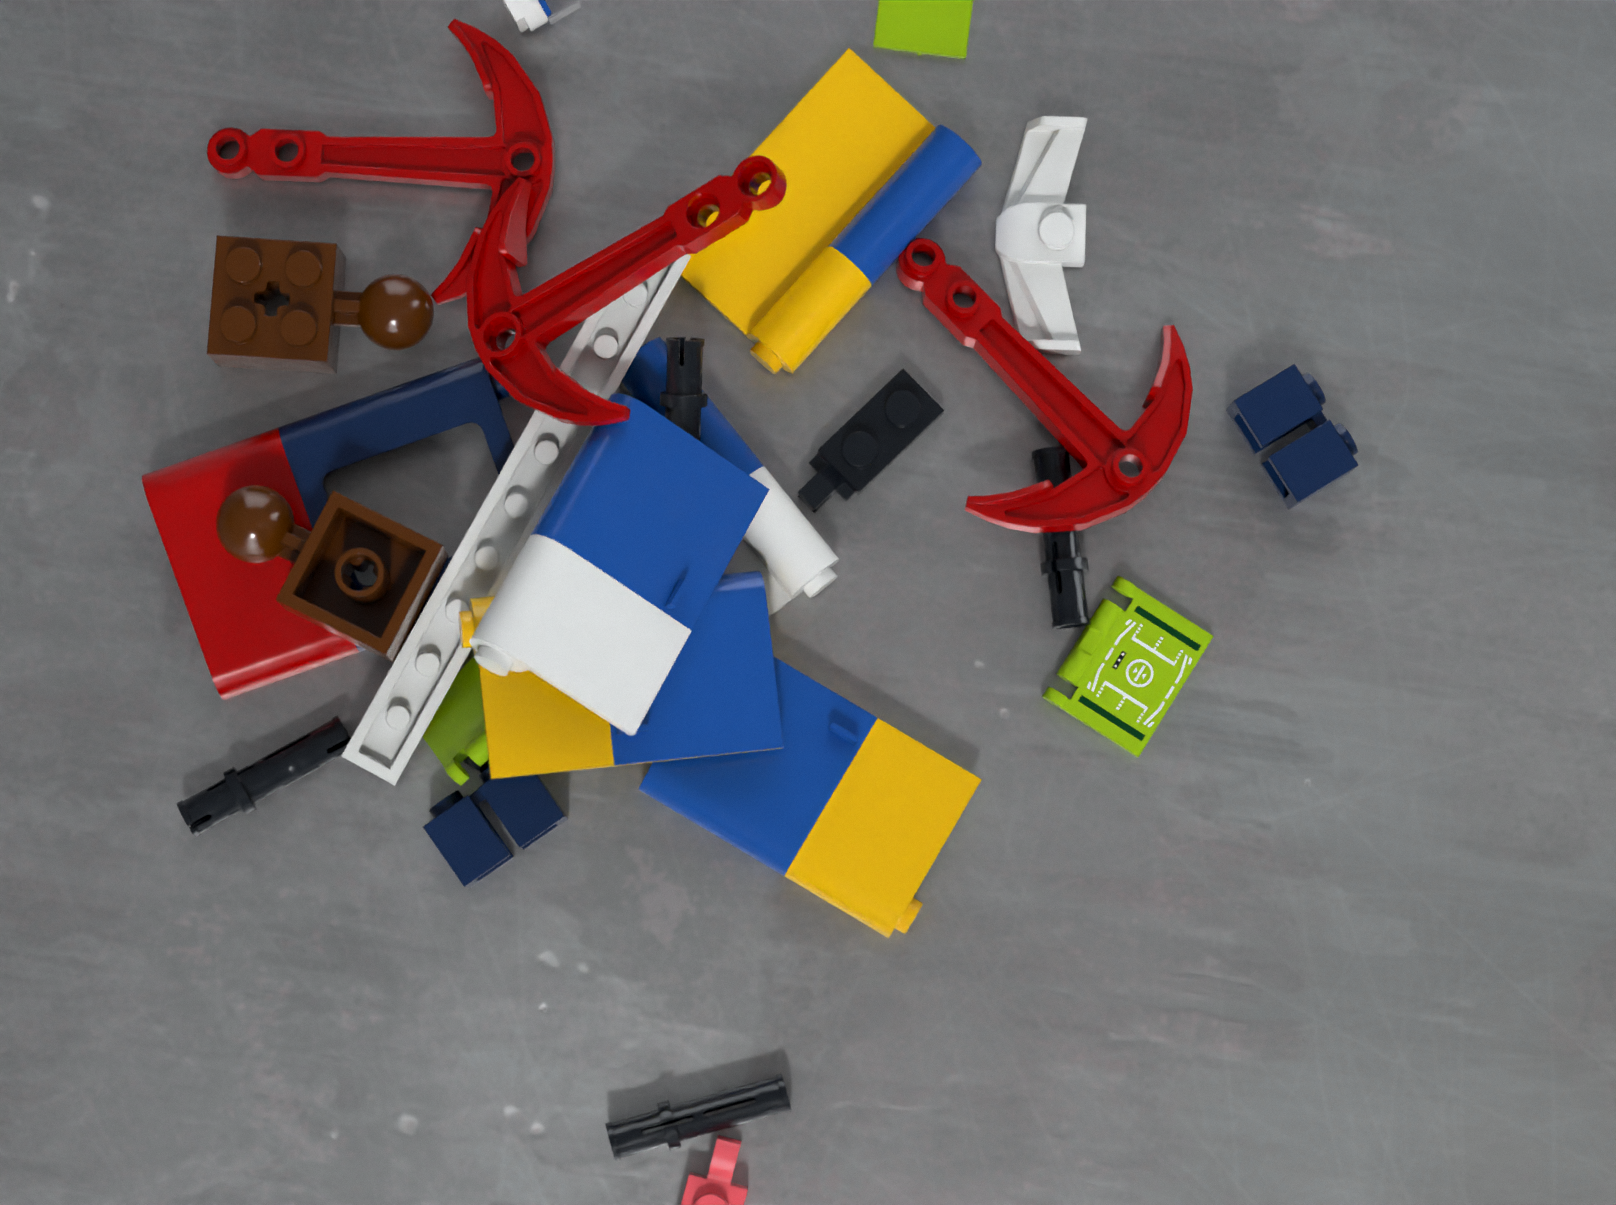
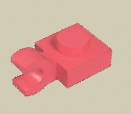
M718 1135L708 1175L689 1172L681 1205H744L748 1187L731 1182L741 1140Z

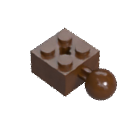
M217 235L207 355L219 367L337 374L341 326L361 328L365 336L381 348L404 350L415 346L428 334L434 319V306L426 288L414 278L402 274L381 276L372 281L363 292L344 291L346 257L337 243ZM283 295L289 302V305L279 306L277 315L271 316L266 309V305L274 297Z
M261 485L245 486L232 492L222 502L216 516V532L219 541L224 549L233 557L248 563H263L279 556L294 564L276 598V601L284 609L394 663L449 557L442 544L335 491H332L312 531L295 524L293 511L287 500L280 493ZM369 565L374 566L373 574L377 578L375 583L371 587L365 586L361 591H356L357 585L350 578L353 571L365 572Z

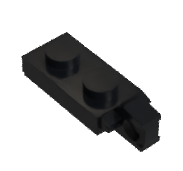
M902 369L818 449L817 455L809 462L818 473L798 491V497L813 513H816L836 492L846 502L855 494L859 496L944 414V409Z

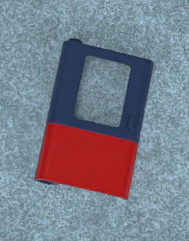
M480 357L142 475V484L209 672L223 700L360 653L366 649L284 609L276 601L294 566L293 563L279 556L263 563H248L233 557L224 549L216 532V516L222 502L232 492L245 486L261 485L269 487L280 493L287 500L293 511L295 524L312 531L328 501L324 488V478L328 473L468 423L478 424L482 428L499 475L515 447L499 400L510 396L508 391L486 370ZM453 556L447 559L409 634L411 633L414 625L416 624L419 616L425 608L428 600L434 592L437 584L439 583L442 575L444 574ZM353 571L350 578L357 585L356 591H361L365 586H372L362 584L358 580L355 571Z

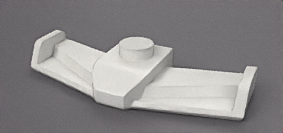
M1041 116L1027 122L1003 209L995 221V252L1000 257L1015 328L1041 354L1080 355L1082 352L1062 267H1083L1085 263L1086 204H1064L1088 120L1084 117Z

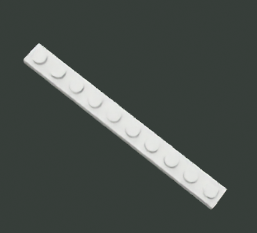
M685 254L587 318L559 369L574 378L589 392L608 400L611 394L616 392L691 256ZM534 411L345 748L342 757L393 785L396 784L472 647L462 648L458 612L469 611L470 598L490 597L497 594L593 426L562 423L538 411Z

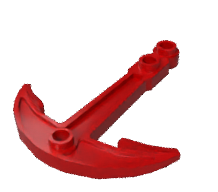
M457 19L452 20L448 25V29L462 44L472 59L488 99L494 100L496 133L493 136L329 137L321 131L262 128L249 136L241 129L228 127L217 131L210 138L207 145V157L210 164L219 174L229 179H240L254 172L259 178L267 181L321 183L328 178L488 189L493 191L488 216L506 190L518 177H521L532 184L526 220L527 245L534 238L552 195L556 170L555 142L539 91L511 52L496 39L478 28ZM229 141L238 142L239 152L234 158H221L220 151L225 143ZM289 143L296 144L298 146L297 156L291 161H281L279 159L280 149ZM524 152L532 154L534 156V163L531 168L525 171L514 168L513 163L517 155ZM475 227L459 261L445 280L431 293L438 306L467 296L466 279L477 238L482 228Z
M755 155L748 157L736 167L732 176L718 175L669 205L661 217L525 294L522 293L516 266L521 268L527 265L526 220L532 184L518 177L501 196L486 219L478 235L466 279L468 328L474 347L486 370L517 401L562 423L595 426L628 421L631 409L589 392L574 378L558 367L556 368L546 352L547 346L550 342L685 254H696L746 224L753 210H767L777 206L783 200L786 192L787 180L784 172L765 156ZM767 180H771L768 188L758 195L760 185ZM719 211L714 222L706 226L709 216ZM515 334L513 342L505 349L507 340Z
M916 238L899 255L896 263V273L901 283L909 289L921 291L923 305L963 346L973 348L1083 469L1055 488H1053L1050 480H1046L1013 492L987 496H968L965 511L987 522L1030 533L1082 531L1126 513L1145 499L1161 482L1187 434L1193 392L1190 365L1184 345L1174 325L1163 326L1161 329L1160 352L1156 373L1142 405L1146 410L1129 430H1123L1002 317L1001 308L960 266L946 264L945 254L936 242L926 238ZM915 253L926 254L931 257L933 263L928 266H920L914 262L912 255ZM957 294L966 295L972 299L973 305L967 308L960 307L954 302L953 297ZM1125 461L1133 463L1138 468L1139 475L1135 477L1124 475L1119 469V464Z

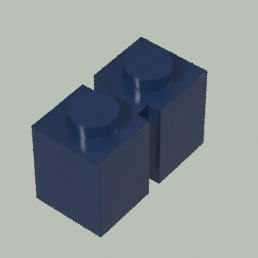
M1295 364L1235 399L1226 409V412L1254 455L1304 424H1307L1311 430L1267 458L1268 460L1261 464L1262 469L1288 510L1343 478L1358 466L1357 461L1353 457L1358 453V449L1352 436L1341 423L1333 425L1330 419L1327 421L1322 413L1323 408L1321 405L1326 403V399L1321 387L1310 373L1307 372L1302 375Z
M488 767L479 775L484 784L478 790L466 797H463L460 791L457 790L429 810L434 819L424 825L423 828L464 887L471 888L514 857L481 810L480 806L484 803H489L519 848H523V850L568 819L538 775L490 779Z

